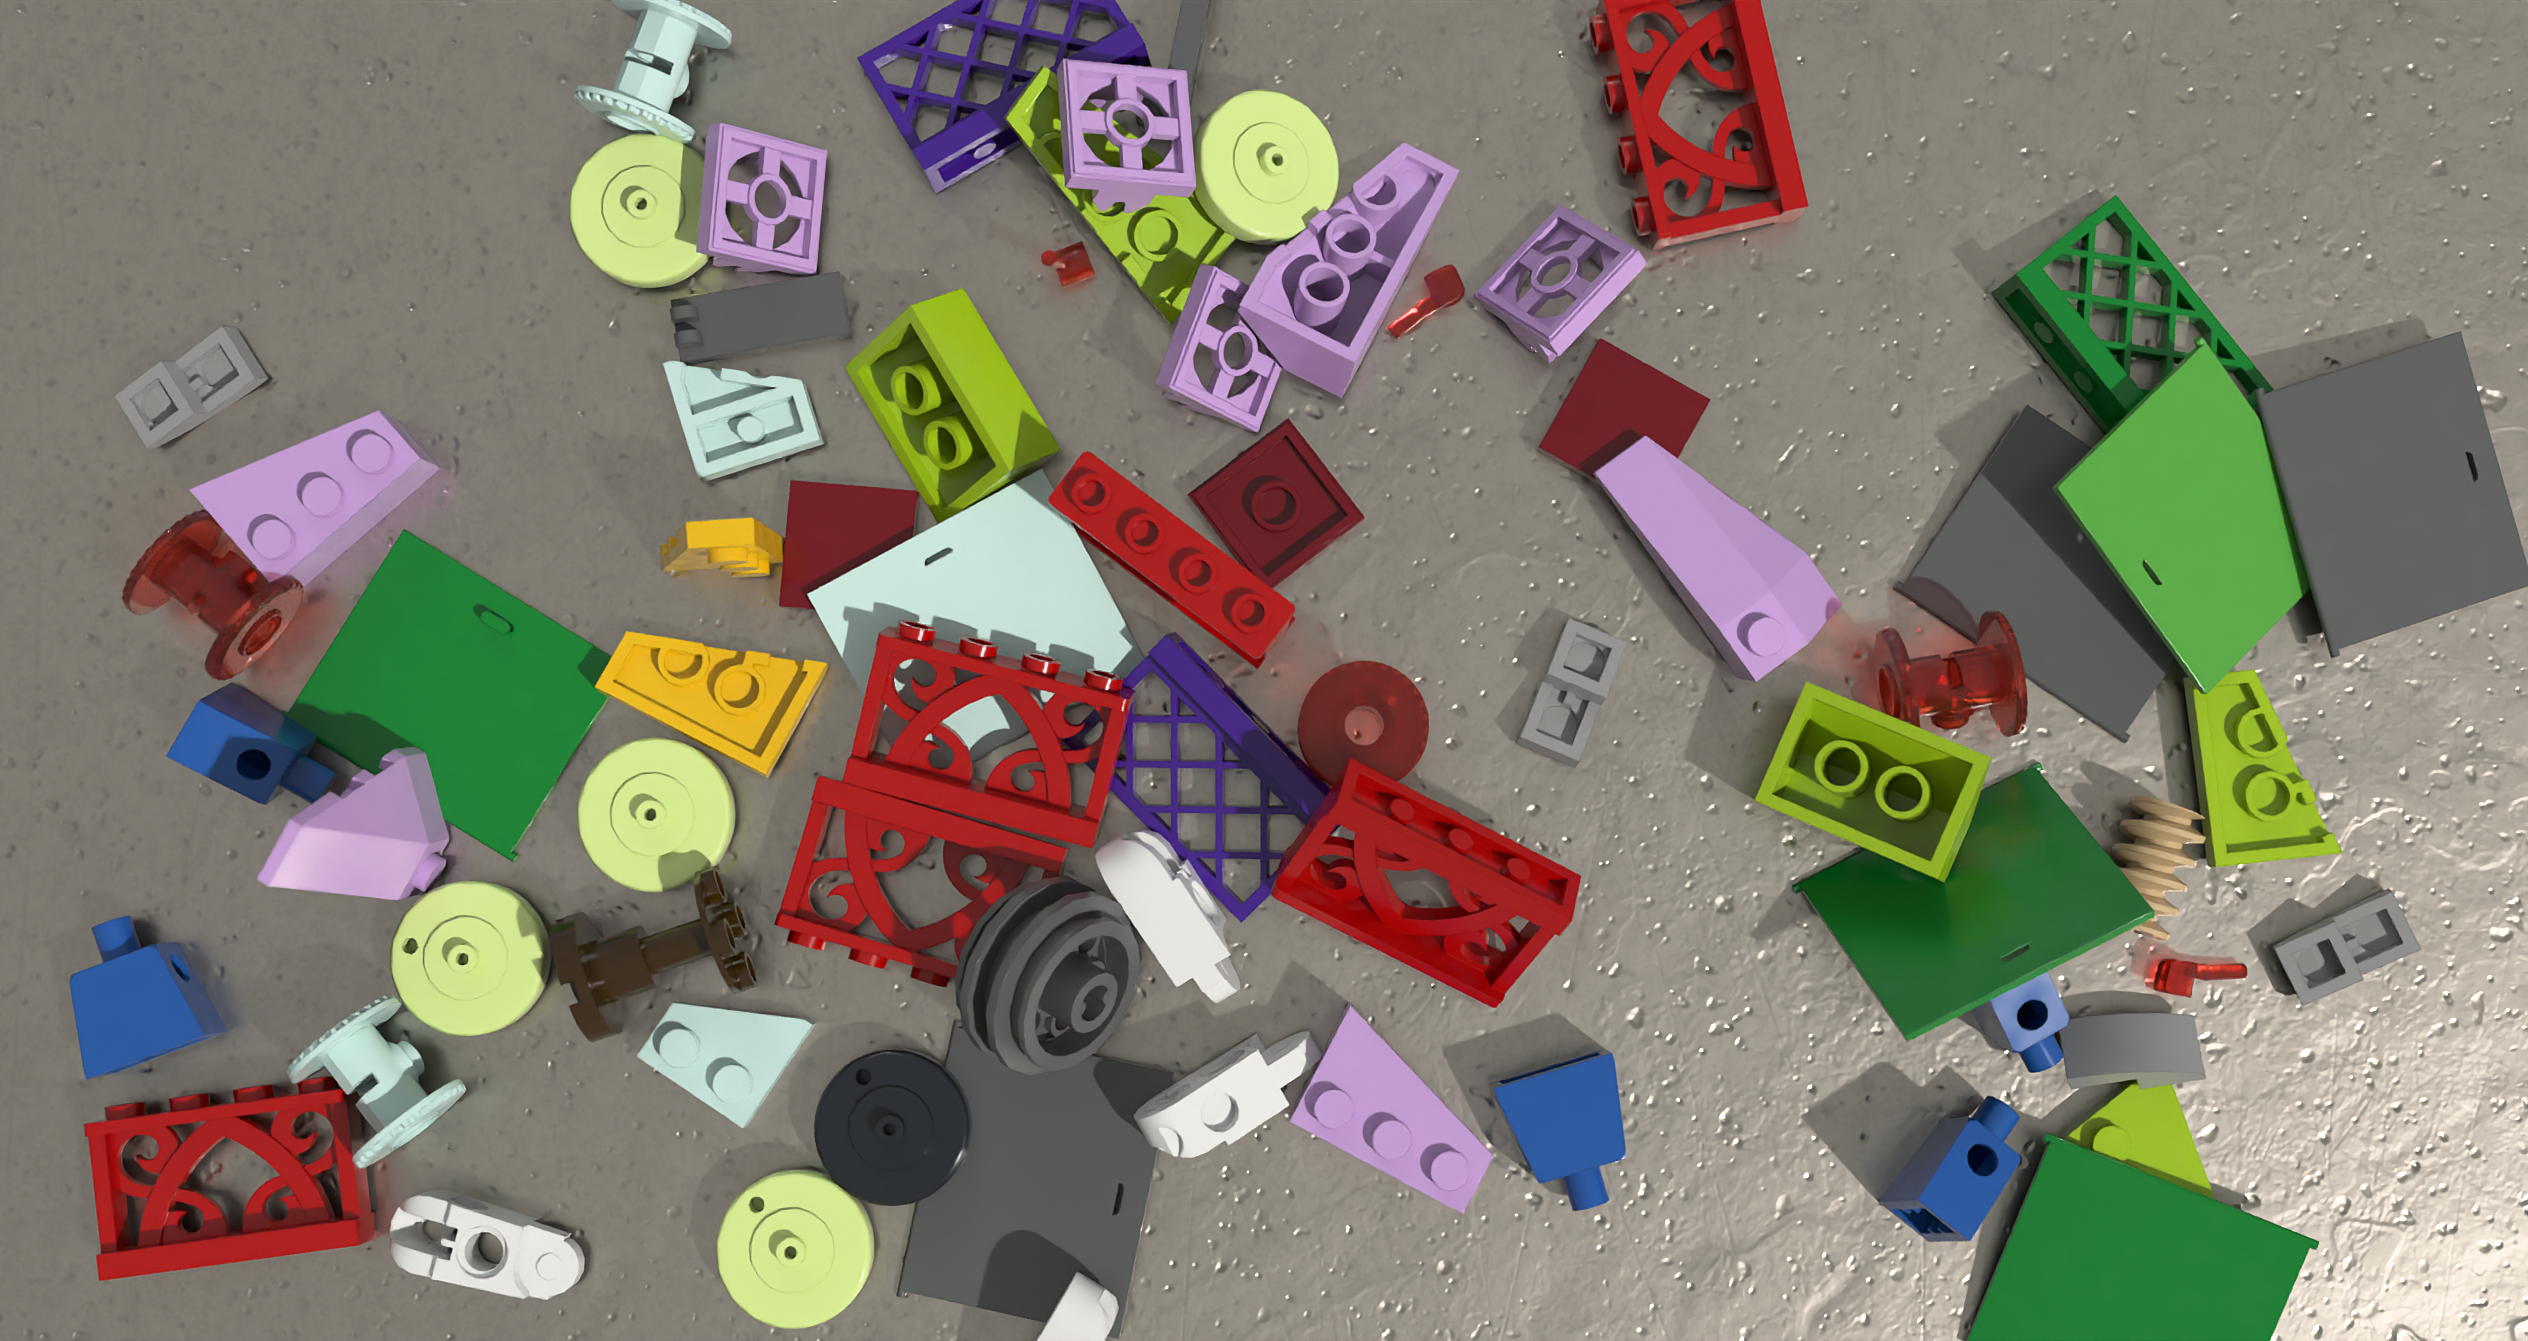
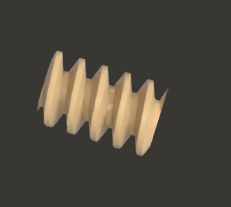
M2136 795L2130 798L2129 807L2143 819H2127L2122 821L2120 825L2121 832L2134 841V844H2115L2111 849V853L2125 865V868L2119 869L2151 906L2155 917L2128 931L2157 940H2169L2171 934L2155 921L2157 916H2178L2180 910L2165 899L2164 896L2166 892H2187L2188 885L2175 876L2173 871L2175 868L2196 867L2197 861L2184 852L2182 847L2183 844L2205 843L2206 837L2191 826L2192 820H2203L2206 818L2196 812L2160 799Z

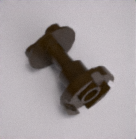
M715 866L695 872L694 892L700 916L699 919L649 936L644 928L638 925L603 938L600 937L593 922L584 912L566 916L556 920V924L551 925L550 943L556 973L560 985L570 983L578 1003L569 1005V1009L579 1029L590 1042H596L623 1032L624 1010L622 999L660 987L661 972L713 955L724 981L734 994L758 987L757 975L752 960L747 951L741 952L738 938L748 934L744 915L736 899L727 901L722 878Z

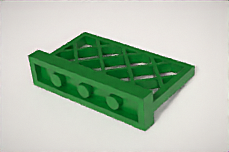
M2117 195L2108 200L1992 292L2105 434L2118 424L2151 391L2139 389L2131 379V357L2159 361V383L2173 370V363L2179 364L2189 354L2174 351L2176 321L2193 323L2225 370L2233 372L2247 389L2249 394L2245 398L2253 409L2258 406L2253 390L2263 388L2264 393L2274 390ZM2106 218L2110 220L2124 238L2123 256L2094 252L2096 226ZM2081 239V250L2069 248ZM2054 259L2080 263L2078 292L2060 290L2043 268ZM2094 265L2122 270L2120 299L2092 295ZM2136 272L2152 274L2162 284V306L2134 301ZM2091 308L2119 312L2118 342L2099 339L2090 328ZM2133 314L2162 319L2160 348L2132 344Z

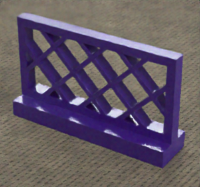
M957 0L859 56L857 59L935 193H938L1023 144L1003 117L1036 74V72L1020 69L1028 41L1059 48L1054 66L1049 68L1056 75L1057 68L1063 59L1152 67L1145 42L1133 23H1129L1116 0H1028L1021 25L990 19L997 0ZM1040 1L1071 7L1063 35L1032 28ZM1082 10L1108 15L1116 30L1095 42L1074 37ZM980 11L978 16L973 15L976 12ZM954 25L974 29L966 57L936 51L940 35L943 31ZM986 32L1016 38L1009 66L978 60ZM925 42L924 48L918 47ZM1070 50L1076 51L1075 54L1069 56ZM900 56L920 60L912 88L886 83L878 69ZM932 63L962 70L954 98L924 91ZM974 72L1003 78L1004 82L1000 96L986 105L966 101ZM1016 82L1022 83L1021 85L1014 88ZM895 98L907 101L904 112ZM919 104L950 110L945 128L921 142L913 129ZM961 113L969 114L960 119Z
M1176 632L1165 635L1148 652L1149 655L1122 682L1121 687L1135 690L1126 725V759H1118L1116 767H1126V782L1114 772L1110 790L1151 831L1161 834L1171 844L1181 861L1188 859L1203 884L1242 923L1271 894L1277 870L1269 877V859H1281L1286 851L1269 850V814L1295 815L1306 825L1331 789ZM1152 671L1171 689V715L1136 714V687ZM1180 699L1196 715H1180ZM1096 709L1080 723L1086 722L1077 734L1063 740L1070 749L1089 746L1084 739L1102 722ZM1136 723H1171V759H1136ZM1180 723H1205L1215 734V760L1180 759ZM1225 745L1240 760H1225ZM1099 758L1084 763L1095 773ZM1136 768H1171V804H1147L1136 793ZM1180 768H1215L1216 805L1180 804ZM1225 769H1250L1260 779V805H1225ZM1269 789L1285 806L1269 805ZM1157 813H1171V828ZM1180 813L1216 814V849H1191L1180 838ZM1225 814H1260V850L1225 849ZM1337 824L1329 836H1331L1341 825ZM1201 858H1216V873ZM1225 859H1260V887L1245 902L1225 884Z

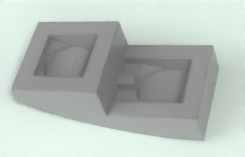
M222 325L176 361L160 360L114 395L146 448L155 449L215 416L269 378L236 326Z
M1568 618L1516 744L1575 768L1580 762L1599 709L1607 698L1628 642Z
M2386 889L2324 918L2273 946L2303 1006L2363 981L2362 975L2422 950L2390 889Z
M2175 1013L2096 1015L2071 1018L2068 1025L2059 1030L2066 1077L2071 1089L2137 1079L2140 1089L2206 1079L2194 1015Z

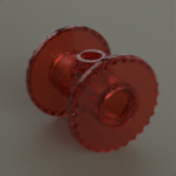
M202 509L194 511L191 515L188 514L180 521L175 522L145 551L125 582L126 586L122 591V600L125 607L135 615L152 612L171 599L191 615L198 613L197 617L201 623L217 635L205 660V672L214 679L225 681L249 668L280 638L300 608L304 587L297 578L292 575H286L275 579L259 591H256L252 584L260 576L244 559L231 550L223 558L212 555L220 540L223 528L207 510Z
M1992 610L1982 614L1978 627V648L1950 652L1948 658L1943 659L1939 654L1909 659L1900 634L1892 627L1885 628L1876 635L1874 643V672L1882 713L1919 728L1920 717L1929 716L1932 724L1936 727L1958 729L1969 723L1970 716L1974 714L1976 708L1988 706L1997 728L2005 737L2016 736L2024 730L2028 714L2024 665L2013 628L2000 611Z
M1375 661L1348 662L1326 672L1314 683L1307 693L1298 718V742L1308 766L1321 780L1331 786L1335 785L1340 771L1350 758L1398 782L1416 766L1425 750L1429 735L1428 711L1417 687L1397 669ZM1362 711L1373 716L1379 728L1376 741L1372 744L1360 745L1350 740L1344 726L1348 715L1353 712Z

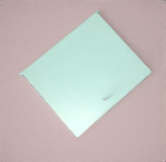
M1043 468L807 594L863 697H865L875 655L878 633L888 626L897 628L899 620L914 621L934 627L936 629L935 638L957 644L960 643L962 636L993 642L999 646L997 654L1022 660L1023 653L1045 655L1061 662L1060 671L1083 677L1086 669H1096L1116 674L1124 680L1145 659L1072 522L1050 505L1048 499L1054 489ZM910 659L901 663L896 669L894 683L900 697L907 704L921 711L929 703L922 701L916 696L912 689L911 678L914 676L922 685H931L936 679V671L925 661ZM954 667L956 685L981 675ZM1029 687L1043 707L1055 694ZM1000 694L973 702L942 721V723L955 730L964 740L970 751L972 763L1030 732L1018 713ZM1073 702L1068 704L1064 709V714L1084 703ZM885 704L880 728L890 747H892L898 736L909 724V721L895 714ZM930 733L924 740L933 741L941 746L940 749L931 750L929 755L931 763L938 768L950 766L954 759L952 749L943 740Z

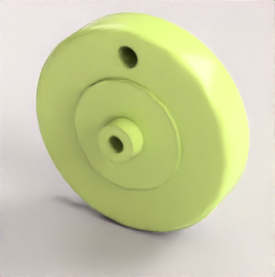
M1274 90L1245 91L1229 98L1212 110L1196 131L1193 139L1196 196L1208 216L1221 229L1235 238L1257 245L1285 243L1293 240L1305 230L1308 222L1323 209L1327 211L1331 208L1339 184L1337 151L1332 137L1321 119L1298 99Z
M634 133L621 136L597 149L585 161L577 173L569 197L570 226L574 238L584 255L607 276L634 287H664L680 282L697 272L711 257L710 255L696 252L704 159L687 144L661 135L655 137L654 133Z
M666 738L634 740L606 754L587 776L577 805L579 837L593 864L614 882L643 892L671 891L694 883L695 872L716 866L722 859L731 842L735 827L734 797L730 784L720 767L698 748L681 741Z
M487 881L448 883L424 894L403 915L395 930L390 949L392 980L406 1008L418 1020L430 1028L457 1036H475L494 1032L511 1025L523 1017L541 995L547 982L551 962L548 934L535 909L527 900L513 890Z
M789 1169L772 1173L757 1180L735 1198L720 1223L715 1253L722 1284L739 1308L764 1324L784 1329H799L826 1322L842 1312L854 1300L865 1285L870 1274L875 1244L872 1224L863 1204L858 1198L843 1190L827 1174L808 1169Z

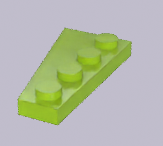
M1041 66L1003 119L1164 320L1172 325L1184 308L1200 264L1215 267L1235 240V237L1221 229L1208 216L1201 206L1195 190L1190 197L1155 195L1149 205L1131 213H1124L1123 202H1116L1108 210L1099 211L1092 199V189L1065 187L1057 75L1051 70ZM1088 99L1081 109L1103 112ZM1112 119L1114 128L1119 134L1129 139H1138ZM1082 133L1084 141L1097 158L1111 167L1120 168L1119 148L1110 143L1104 134ZM1147 145L1141 148L1143 170H1150L1164 161L1163 157Z

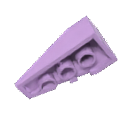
M1403 142L1353 184L1352 190L1329 210L1325 211L1323 209L1308 222L1305 230L1287 245L1282 243L1266 257L1239 304L1238 312L1286 371L1340 398L1343 397L1459 174V169Z
M1642 436L1592 473L1737 678L1757 682L1806 646L1842 605L1806 552L1649 437Z
M415 746L393 749L382 757L379 768L383 770L375 776L363 769L353 776L349 788L340 797L329 792L292 817L257 880L272 887L389 900H401L418 895L421 891L424 893L428 892L435 885L445 868L446 859L442 858L441 854L450 838L442 816L426 753Z

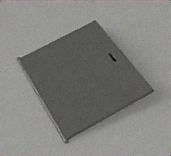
M2461 331L2264 393L2263 388L2253 390L2331 658L2340 656L2339 649L2528 586L2527 561Z
M2025 405L1905 583L1903 584L1898 581L1894 589L2126 743L2130 738L2126 731L2176 659L2052 489L2092 447L2029 405Z
M954 1019L944 1066L956 1077L967 1096L972 1118L970 1144L961 1166L951 1179L938 1191L915 1203L896 1296L906 1298V1294L909 1292L1046 1323L1076 1272H1079L1107 1289L1116 1297L1119 1310L1107 1336L1119 1339L1158 1154L1157 1147H1150L1134 1119V1114L1147 1101L1172 1085L1174 1072L1091 1055L1074 1067L1030 1076L1006 1067L996 1056L976 1048L962 1028L961 1020Z

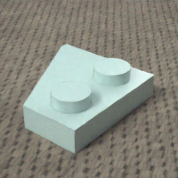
M679 361L663 363L697 477L702 482L824 444L806 385L802 380L773 375L761 377L750 375L746 371L726 368L714 370L687 366L684 362Z
M678 1001L672 1003L637 1057L741 1128H744L749 1124L816 1023L804 1017L763 1014L757 1011L709 1007L708 1005Z

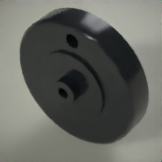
M904 1048L876 1050L858 1057L845 1065L836 1073L824 1089L817 1106L814 1122L816 1148L821 1162L831 1178L852 1196L862 1201L882 1206L911 1204L932 1195L943 1187L961 1166L969 1148L972 1131V1118L968 1099L956 1077L936 1059L924 1053Z

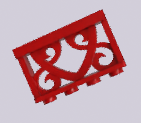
M1599 0L1596 15L1589 17V30L1594 51L1596 54L1605 52L1610 76L1603 77L1606 105L1610 114L1619 113L1624 137L1617 138L1620 166L1624 175L1633 174L1638 198L1631 199V212L1635 230L1638 236L1647 235L1651 251L1664 248L1665 246L1770 223L1775 225L1794 221L1809 207L1760 0H1720L1721 8L1703 17L1690 28L1674 6L1701 0ZM1641 14L1656 15L1670 25L1677 40L1670 47L1666 37L1660 32L1645 29L1644 33L1652 41V48L1646 53H1637L1630 46L1626 36L1629 23ZM1706 45L1707 52L1712 61L1715 58V52L1718 50L1726 49L1730 51L1734 58L1733 67L1725 72L1716 71L1705 60L1700 49ZM1688 61L1695 73L1710 86L1722 91L1742 92L1745 105L1732 111L1722 121L1714 135L1711 153L1681 137L1658 115L1670 84ZM1634 72L1651 74L1641 97H1639ZM1734 130L1746 131L1752 137V149L1741 151L1734 144L1732 148L1733 160L1726 159L1725 147L1730 132ZM1651 145L1669 159L1657 169ZM1700 177L1711 181L1709 201L1700 213L1685 217L1674 213L1667 206L1664 199V186L1670 180H1678L1685 185L1686 196L1683 201L1689 199L1697 190ZM1725 185L1765 190L1767 202L1719 212L1724 198Z
M1089 451L1083 452L1049 496L1048 501L1050 505L1072 522L1076 532L1082 539L1256 670L1260 668L1296 620L1292 616L1295 612V606L1093 453Z
M899 620L897 628L888 626L879 632L851 756L848 757L842 782L1092 848L1100 836L1105 808L1135 690L1121 687L1123 678L1106 671L1086 669L1084 677L1060 671L1061 662L1045 655L1023 653L1022 660L997 654L999 646L987 640L962 636L960 643L957 644L935 638L936 629L934 627L914 621ZM910 659L925 661L936 671V679L931 685H922L914 676L911 678L912 689L916 696L922 701L929 703L921 711L910 706L900 697L894 683L896 669L901 663ZM954 667L981 675L956 685ZM1029 687L1055 694L1043 707ZM1000 694L1021 717L1030 731L1037 748L1023 749L1008 755L996 765L986 781L973 777L972 757L966 743L955 730L942 723V721L973 702ZM1073 702L1088 703L1098 711L1102 719L1103 729L1100 737L1087 747L1064 749L1060 738L1074 736L1086 723L1071 724L1064 716L1065 707ZM885 704L895 714L909 721V724L891 747L888 755L874 751ZM930 733L943 740L952 749L954 759L950 766L938 768L931 763L929 759L931 750L940 749L941 746L933 741L924 740ZM1099 758L1087 807L1072 803V787L1068 763H1083ZM1026 763H1043L1044 771L1039 769L1027 771L1034 777L1035 783L1033 788L1022 790L1014 785L1011 778L1013 768Z
M1350 758L1340 771L1333 788L1292 845L1283 853L1271 889V895L1273 898L1492 1008H1497L1504 1000L1505 993L1555 934L1560 936L1572 922L1581 875ZM1337 824L1355 832L1354 841L1329 835ZM1334 854L1352 859L1342 858L1327 864L1317 859V857ZM1425 868L1449 881L1450 891L1459 906L1441 908L1412 907L1401 901L1396 895L1384 869L1413 871ZM1520 916L1529 922L1519 933L1508 920ZM1486 928H1490L1502 939L1505 945L1504 952L1488 945L1489 935Z
M818 775L811 798L813 802L774 925L789 929L787 941L824 951L826 942H833L850 947L848 959L885 969L888 959L913 966L910 974L911 978L932 985L947 987L949 978L955 979L961 951L979 919L997 899L1018 886L1030 865L1044 869L1042 879L1062 876L1070 848ZM833 807L845 810L844 833L847 858H829L817 861ZM895 830L902 835L905 845L901 854L889 859H872L870 849L878 851L887 850L881 843V837L886 831ZM931 836L944 839L943 864L945 872L957 891L970 899L971 902L956 913L938 922L911 930L891 906L882 890L876 872H890L906 867L923 853ZM969 855H979L986 862L985 872L982 875L974 876L984 883H989L983 892L971 885L961 873V863ZM849 870L854 884L838 885L826 897L840 895L845 898L848 904L847 912L838 919L822 917L811 904L810 891L813 883L830 871ZM867 914H869L872 921L887 940L853 931V929L857 928L867 917ZM955 938L954 947L958 961L921 950L940 945Z
M324 1076L297 1082L298 1093L275 1096L274 1085L265 1084L233 1089L234 1101L211 1104L208 1092L169 1098L170 1110L147 1113L145 1101L104 1107L105 1119L84 1124L85 1137H88L101 1249V1253L96 1255L99 1281L359 1246L377 1238L376 1213L371 1212L366 1167L359 1168L352 1161L353 1156L364 1146L360 1111L355 1106L360 1095L357 1091L347 1095L342 1087L338 1086V1082L333 1076ZM279 1111L272 1122L271 1131L255 1121L244 1117V1115ZM311 1111L317 1112L329 1120L334 1135L328 1151L321 1158L307 1165L298 1154L309 1150L313 1146L318 1136V1130L314 1131L309 1137L303 1138L295 1133L293 1126L295 1119L299 1115ZM206 1121L183 1143L177 1132L171 1127V1125ZM136 1135L151 1136L159 1145L158 1153L153 1159L145 1158L140 1154L136 1155L137 1162L144 1170L155 1174L160 1173L154 1185L135 1180L123 1167V1148ZM225 1137L238 1142L256 1153L279 1174V1176L261 1185L248 1201L243 1215V1230L231 1231L230 1223L224 1210L213 1198L201 1191L183 1188L199 1162ZM335 1164L338 1167L343 1216L338 1217L335 1216L331 1203L315 1176L328 1170ZM289 1186L294 1194L278 1199L287 1204L289 1209L288 1215L284 1220H275L267 1213L266 1202L275 1192ZM126 1194L148 1199L139 1230L138 1244L132 1245ZM176 1202L193 1205L202 1212L204 1221L197 1232H189L184 1229L182 1219L190 1211L182 1209L173 1211Z

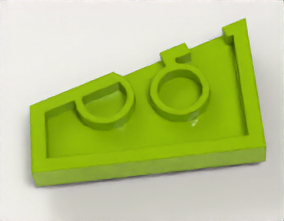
M2255 669L2228 672L2208 694H2201L2189 677L2183 678L2201 815L2206 818L2202 820L2203 834L2206 837L2205 850L2208 867H2223L2343 853L2334 833L2327 831L2314 804L2317 798L2308 779H2302L2286 745L2288 740L2286 733Z
M2137 1079L2127 1080L2057 1135L2060 1138L2215 1199L2173 1084L2140 1089Z

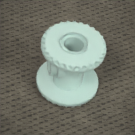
M609 0L620 11L636 19L637 24L612 91L594 86L577 85L574 90L573 99L581 107L594 115L631 132L654 133L655 137L661 135L691 146L697 137V132L683 121L668 114L673 99L682 95L688 87L690 73L687 61L693 44L717 49L729 48L732 41L731 31L718 20L678 0Z
M393 994L383 996L367 1004L335 1025L305 1049L286 1071L289 1080L292 1083H297L327 1068L347 1095L357 1091L361 1098L355 1106L377 1133L353 1156L352 1161L359 1168H365L379 1161L413 1139L446 1112L466 1091L462 1080L456 1079L428 1096L418 1083V1076L425 1071L424 1062L418 1051L406 1041H401L398 1044L387 1043L377 1029L389 1020L401 1006V1002Z

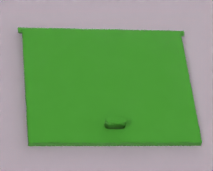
M2199 336L2193 341L2196 347L2070 469L2052 489L2201 694H2208L2310 589V585L2263 423L2202 336Z

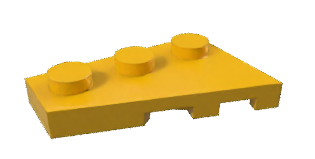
M755 518L685 522L676 531V537H669L667 544L660 546L661 572L720 568V571L731 572V577L770 575L769 565L783 564L785 538Z
M626 631L595 688L598 692L768 779L829 667L824 662L805 659L802 662L771 657L767 653L746 650L745 653L708 647L704 643Z

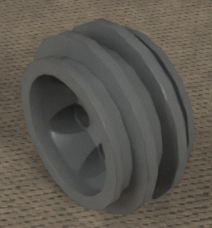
M1068 876L1041 879L1037 882L1021 884L997 899L976 923L963 947L954 980L956 1004L961 1012L962 1028L974 1046L982 1052L996 1056L1006 1067L1030 1076L1074 1067L1097 1052L1118 1028L1134 996L1140 973L1139 945L1133 935V925L1121 904Z

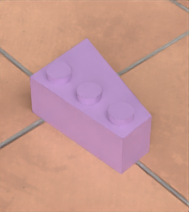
M377 410L189 490L272 586L298 593L438 472L441 467L401 421Z
M1348 1002L1321 1052L1322 1057L1312 1069L1289 1113V1122L1464 1214L1493 1158L1492 1153Z

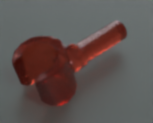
M1083 241L1057 251L1047 250L1041 255L1042 263L1057 271L1063 288L1095 277Z
M1450 264L1441 267L1423 278L1431 296L1419 301V303L1387 327L1396 339L1427 315L1433 314L1436 310L1452 307L1462 300L1465 288L1454 265Z
M2164 958L2158 964L2153 989L2167 994L2192 998L2195 979L2203 981L2246 979L2247 967L2244 963L2206 965L2205 963L2198 964L2190 961Z

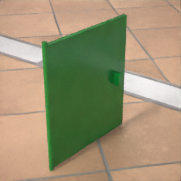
M403 529L289 712L282 710L281 713L313 732L317 736L316 741L375 776L383 771L379 768L382 757L393 749L415 746L424 751L427 755L444 820L514 863L519 854L514 852L610 698L598 692L595 685L612 656Z
M2040 762L1981 790L1970 826L1945 883L1864 849L1792 885L1796 894L1803 892L1906 1042L2155 917L2151 906L2040 772L2043 770Z
M2045 1132L2042 1141L2047 1142V1146L1966 1341H2271L2310 1248L2316 1250L2319 1241Z

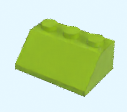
M964 288L910 305L844 367L938 524L1029 476L1061 450Z
M1806 681L1754 801L1945 883L1970 826L1992 758Z

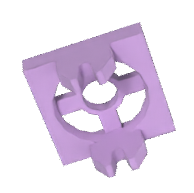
M1063 59L1057 68L1065 187L1092 189V199L1099 211H1106L1114 203L1123 202L1124 213H1131L1149 205L1155 195L1190 197L1196 188L1187 71ZM1144 97L1155 103L1165 117L1153 116L1148 107L1141 103ZM1087 99L1099 109L1107 101L1115 100L1106 112L1081 110ZM1126 110L1135 113L1144 122L1145 135L1139 139H1129L1122 136L1114 128L1112 122L1113 114ZM1082 133L1104 134L1110 143L1119 148L1120 168L1111 167L1097 158L1084 141ZM1150 139L1172 140L1171 150L1164 161L1150 170H1143L1141 148L1146 146Z
M724 123L708 125L696 252L714 256L713 266H735L734 270L739 272L777 270L803 277L816 275L827 150ZM744 157L745 163L758 164L757 176L749 179L746 184L728 180L730 168L737 159ZM780 164L790 174L797 191V197L791 195L787 184L779 177ZM761 182L771 184L779 196V208L772 218L763 216L755 204V191ZM726 201L743 205L746 215L753 221L751 246L744 242L731 228L725 214ZM787 216L797 218L794 231L785 243L773 248L775 225L784 221Z
M1559 205L1474 296L1484 309L1502 319L1531 353L1535 354L1538 352L1545 362L1550 364L1575 341L1647 265V262L1638 249ZM1589 256L1602 269V272L1592 283L1581 278V265ZM1559 264H1571L1570 272L1561 282L1553 286L1542 285L1543 277L1551 268ZM1532 273L1531 283L1533 287L1519 300L1522 285L1529 274ZM1566 294L1575 299L1558 316L1533 317L1548 299L1559 298Z
M1200 264L1155 385L1164 389L1162 397L1180 402L1179 405L1184 408L1220 417L1244 430L1258 432L1282 365L1262 341L1261 350L1258 352L1257 340L1252 332V328L1238 312L1239 304L1250 286L1214 266ZM1219 304L1237 310L1232 324L1223 326L1220 330L1206 324L1210 311ZM1238 332L1244 340V356L1237 366L1230 368L1224 359V346L1227 339L1233 333ZM1198 344L1210 349L1211 360L1215 366L1207 390L1202 386L1194 370L1193 356ZM1248 371L1253 372L1249 382L1234 395L1227 396L1235 376L1244 375Z

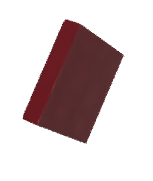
M1600 338L1537 451L1600 485L1592 473L1642 436L1649 437L1678 459L1711 399Z
M1289 418L1188 493L1189 499L1239 564L1272 589L1278 587L1365 520L1364 515Z
M790 480L779 607L816 611L807 595L808 593L915 537L919 492L915 490Z

